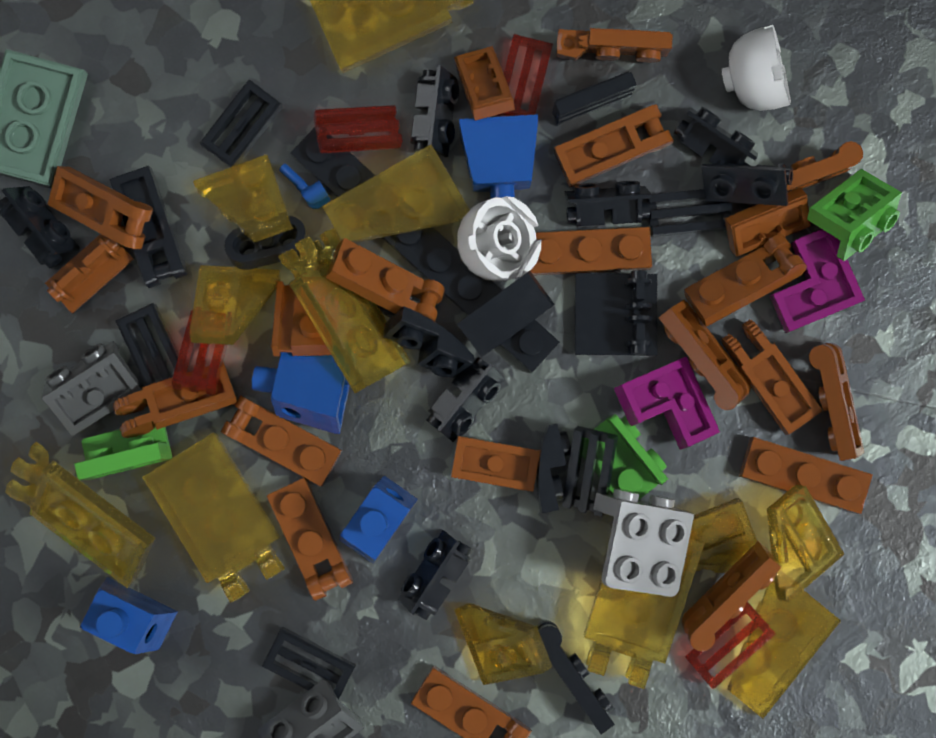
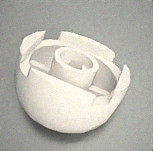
M774 25L761 27L741 36L733 44L729 52V67L722 68V76L727 93L735 91L740 103L750 109L763 111L791 105L786 71L782 64L781 49Z
M494 197L476 204L462 218L457 232V249L461 260L471 272L485 280L508 281L523 276L537 263L541 251V239L536 241V232L534 230V227L538 226L536 217L526 204L514 197Z

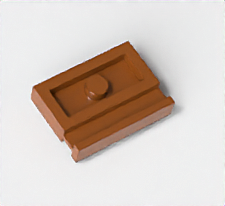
M330 280L296 281L295 285H284L283 281H277L271 345L273 356H280V352H292V356L335 355L338 286L336 283Z

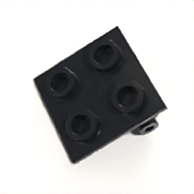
M646 270L631 271V274L575 273V355L657 356V274H647Z

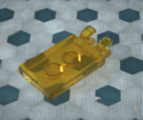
M310 0L342 73L348 72L453 23L449 11L461 10L474 4V0Z
M335 228L319 235L324 242L325 249L319 240L313 242L311 237H308L295 244L296 249L300 253V258L294 249L286 251L278 257L286 269L290 270L295 277L289 285L353 392L356 394L399 370L411 361L403 347L397 342L383 337L387 320L377 304L325 278L336 247L341 241Z
M217 433L208 435L142 477L206 583L219 578L221 587L230 603L250 592L249 587L238 571L255 560L266 580L286 569L270 545L281 537Z
M36 441L30 447L28 456L37 463L28 464L18 457L13 462L11 468L12 473L28 481L31 485L23 486L12 479L7 484L5 493L11 498L23 501L31 507L29 512L31 516L128 589L138 578L156 538L54 460L49 464L48 451Z
M692 537L689 538L679 591L673 597L613 589L605 586L601 580L584 631V638L594 641L586 660L588 671L604 676L611 651L632 657L625 677L628 678V684L645 689L653 660L666 664L705 544L703 541Z

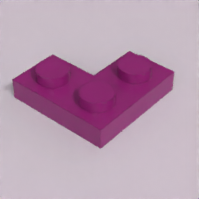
M823 229L791 242L795 255H799L807 265L804 271L806 280L770 295L785 333L865 301L848 260L843 261L837 257L840 245L839 239Z
M687 357L614 388L630 427L664 413L680 450L720 433Z

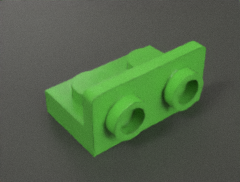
M860 169L811 206L807 220L841 240L837 257L845 261L855 252H863L875 236L882 231L888 232L895 225L900 215L897 207L902 192Z
M612 414L594 428V430L618 435L609 489L612 495L614 488L639 493L638 500H640L658 484L662 485L668 480L667 476L662 472L667 468L666 464L652 448L647 452L636 439L641 435L635 425L630 427L626 416L620 419L616 414ZM588 438L584 440L582 458L585 462L589 444ZM599 441L594 470L599 479L605 449V442Z
M155 427L148 434L128 439L124 438V436L122 437L120 429L84 438L82 440V447L86 461L74 463L78 480H92L171 460L173 457L166 427L158 430Z

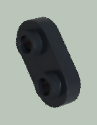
M281 216L234 229L227 236L224 247L228 258L235 267L250 270L300 256L306 250L309 238L301 220L293 216ZM287 239H294L289 244H283V242ZM254 249L252 253L243 255L246 250Z

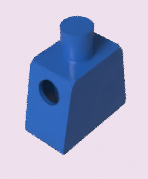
M538 114L487 117L476 121L474 118L459 119V135L473 192H490V199L505 196L515 198V190L530 188L534 165Z
M335 344V355L292 356V352H281L278 368L255 366L252 375V390L272 393L271 402L275 414L280 418L334 434H340L354 367L351 345Z
M383 476L374 485L340 534L339 541L374 564L418 498L386 476Z
M107 577L98 589L80 628L129 653H146L160 649L178 611ZM154 625V627H153L152 632L150 633V635L147 634V633L149 632V630L151 629V627Z

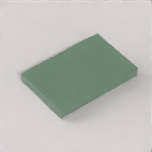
M8 49L5 50L0 67V175L52 188L57 166H61L88 76L85 70Z

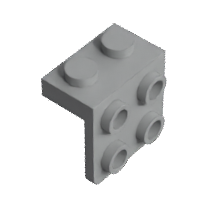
M614 488L613 496L596 493L593 509L614 517L602 572V583L613 589L669 597L675 596L680 587L694 514L674 508L675 500L666 497L650 495L649 502L638 500L639 493Z

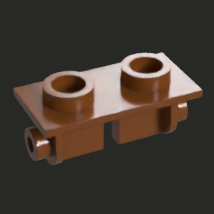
M100 234L45 282L48 286L47 292L57 302L61 301L73 314L131 263L134 258L121 244Z

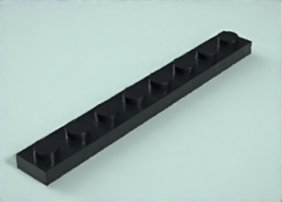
M319 124L291 151L290 154L317 180H320L329 191L424 277L440 282L445 288L444 295L466 315L471 314L502 291L492 280H485L471 272L461 260L457 248ZM534 320L500 345L532 373L560 342L540 323Z

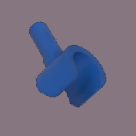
M286 163L280 167L279 171L296 186L311 209H319L331 201L320 180L307 186L306 182Z

